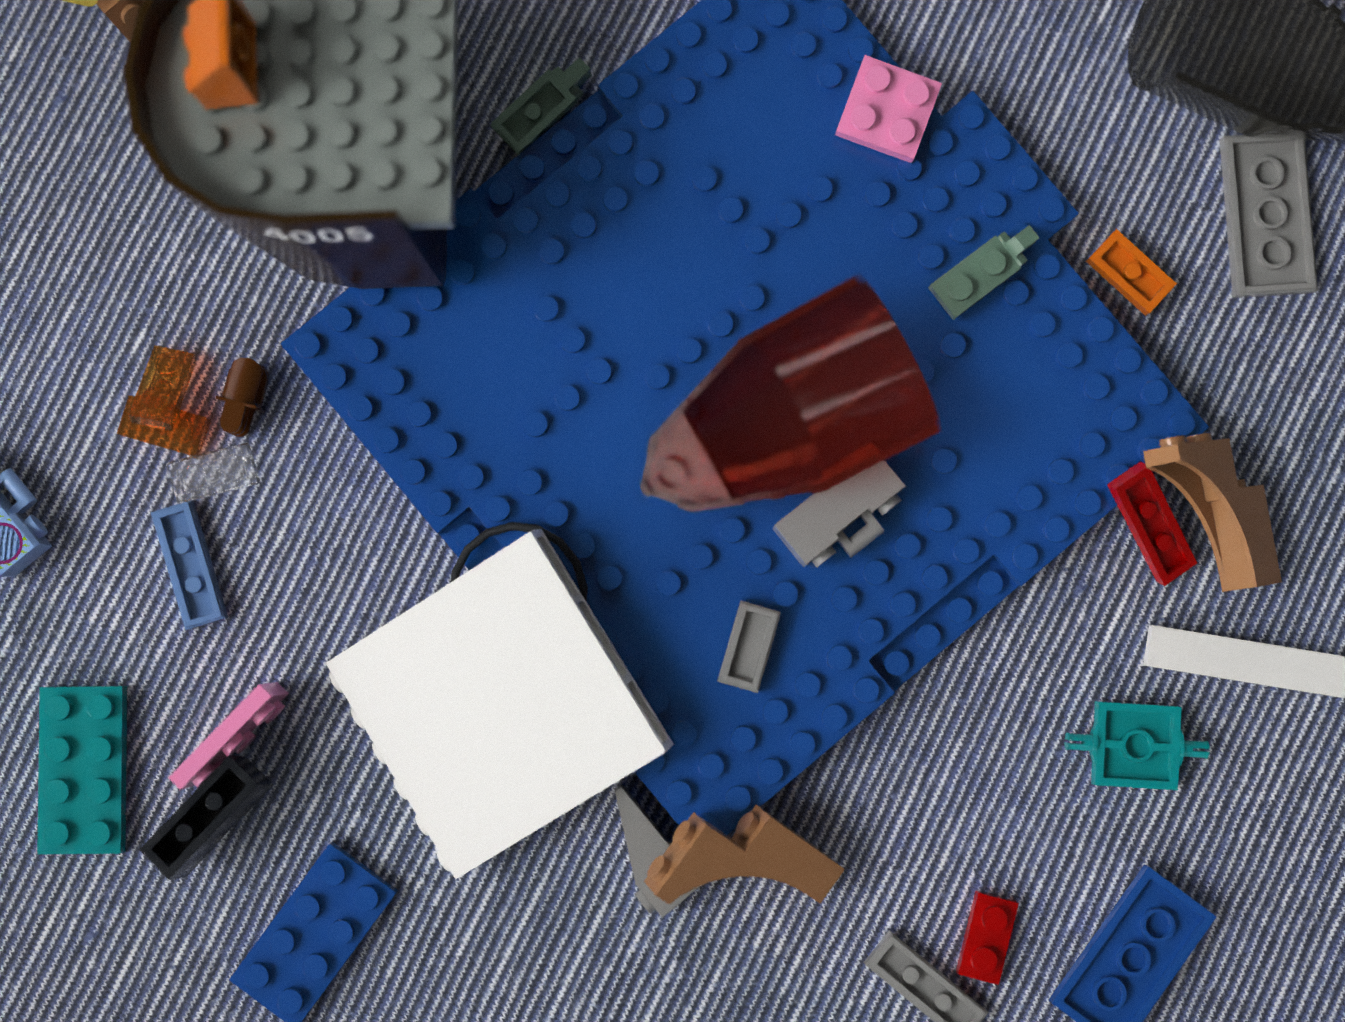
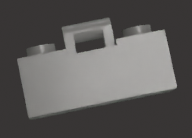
M872 447L774 525L773 530L803 567L807 566L810 562L816 568L836 553L832 547L836 542L852 558L884 532V529L872 513L878 510L883 516L902 501L897 494L905 485L878 451ZM861 517L866 525L848 539L843 530Z

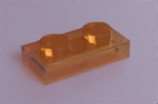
M154 345L129 412L131 423L172 431L196 365L195 354Z
M129 395L117 434L199 458L211 419Z

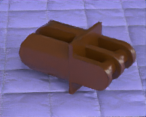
M239 358L233 361L227 375L222 396L216 395V399L225 403L220 426L225 432L236 437H244L248 434L255 411L265 414V410L261 408L269 382V372L265 367L250 358Z

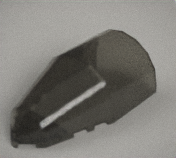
M1144 0L1137 14L1128 46L1127 70L1134 86L1248 137L1345 142V22L1339 18L1342 11L1334 4L1327 7L1320 0Z

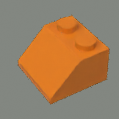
M195 0L188 7L189 25H185L183 28L184 42L189 52L190 66L185 67L184 79L188 92L193 94L206 110L258 104L256 21L241 0Z

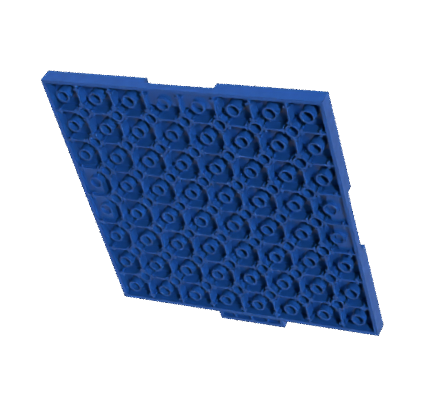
M701 0L597 85L598 90L475 191L470 188L455 201V227L447 228V264L444 286L380 289L349 287L280 343L458 558L464 547L485 529L509 522L539 525L566 542L581 562L588 586L587 604L674 744L668 751L634 772L678 825L688 820L694 812L726 835L737 827L740 819L746 813L751 812L755 805L761 807L895 694V690L1018 586L1025 584L1115 508L1117 504L1107 484L1140 461L1145 463L1143 451L1160 448L1159 440L1183 435L1185 437L1198 435L1209 428L1206 422L1049 241L1051 237L1071 222L1079 213L973 90L943 115L933 107L912 164L835 136L864 55L900 67L843 0ZM1030 225L1039 236V239L1022 253L1028 261L1021 266L1017 273L953 320L929 290L930 284L994 236L998 237L1005 231L1010 238H1013ZM874 447L905 485L897 494L902 501L883 516L878 510L872 513L884 529V532L852 558L836 542L832 545L836 553L816 568L812 562L803 567L774 532V525ZM859 517L846 527L843 533L849 539L864 527L866 523ZM511 530L487 538L470 553L464 565L468 570H471L528 532ZM549 541L579 589L572 563L558 545ZM740 601L781 612L758 693L717 682Z

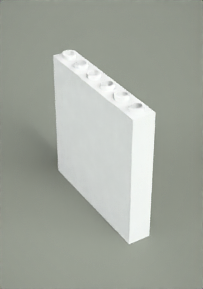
M542 529L528 532L325 663L330 670L329 677L333 686L340 693H344L350 703L351 715L359 727L365 729L371 738L375 756L381 763L388 766L394 776V786L398 794L403 799L409 801L416 813L415 820L419 829L425 835L430 836L438 849L437 857L445 870L452 872L455 879L654 760L674 745Z

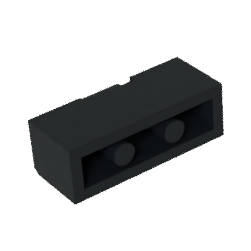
M229 755L139 850L168 880L185 878L215 848V845L240 818L245 816L271 789L273 784L248 758Z

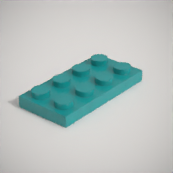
M127 686L40 687L37 855L121 854L126 852Z

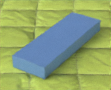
M189 500L151 512L185 630H192L227 619L228 614L194 501Z

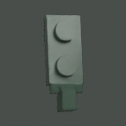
M579 57L564 72L559 66L552 71L548 69L491 122V128L516 155H519L578 103L577 100L584 94L580 87L592 76L590 67Z
M1030 225L1013 238H1010L1004 231L998 237L994 236L930 284L928 288L954 320L1017 273L1021 266L1028 261L1022 253L1035 244L1039 236Z

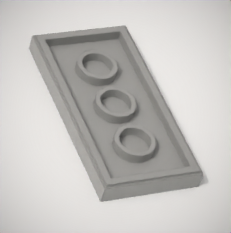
M1304 131L1223 136L1219 141L1232 297L1309 294L1318 291Z

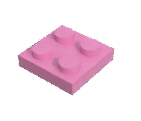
M864 55L835 136L912 164L942 83Z

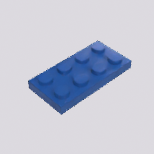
M332 841L238 966L229 981L284 1022H303L398 890Z
M1144 864L1048 1000L1076 1022H1143L1217 916Z

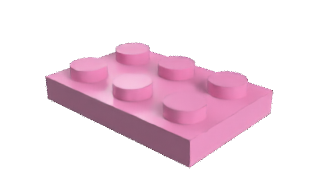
M278 682L259 684L168 778L180 790L194 785L198 788L229 755H232L234 752L239 754L256 738L252 731L257 726L261 725L264 721L267 724L270 723L285 708L281 701L289 693Z

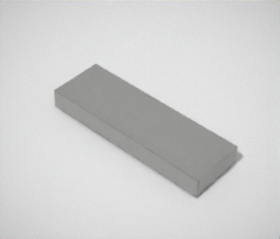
M890 930L864 961L868 968L934 1022H982L989 1013L983 1006Z

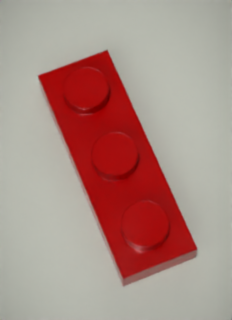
M1140 461L1107 484L1156 582L1166 586L1197 564L1152 470L1147 469L1145 463Z

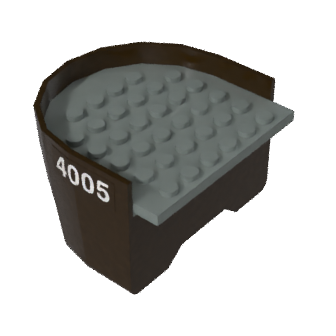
M145 0L138 9L123 67V75L132 131L169 185L193 205L225 227L309 280L358 289L445 285L447 228L455 227L458 0H241L256 21L258 104L206 110L197 98L188 92L184 79L185 67L190 66L189 52L184 42L183 28L185 25H189L188 7L195 0Z

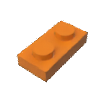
M1117 229L1086 260L1095 271L1145 316L1151 313L1177 284Z

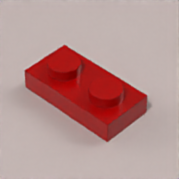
M975 891L956 968L958 975L999 985L1019 905L1018 902Z

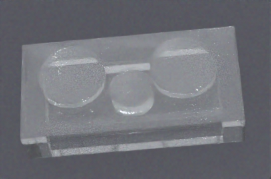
M249 442L169 461L166 464L177 504L256 485L260 482Z

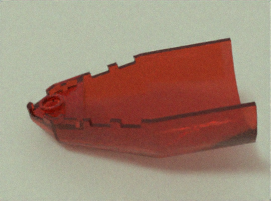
M855 274L741 337L649 438L646 452L647 458L643 477L640 481V488L648 497L652 495L677 504L678 508L689 512L742 505L745 502L761 499H780L787 495L805 492H824L941 431L940 415L923 373L889 310L864 276Z

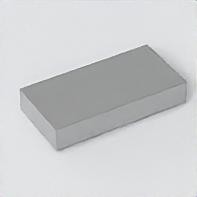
M740 601L717 682L758 693L781 612Z

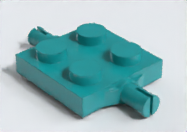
M1095 701L1094 725L1090 734L1066 732L1065 740L1081 741V743L1064 742L1065 750L1089 751L1092 759L1091 784L1163 790H1178L1179 768L1184 757L1208 759L1210 752L1193 750V748L1210 749L1208 741L1184 740L1181 730L1182 707Z

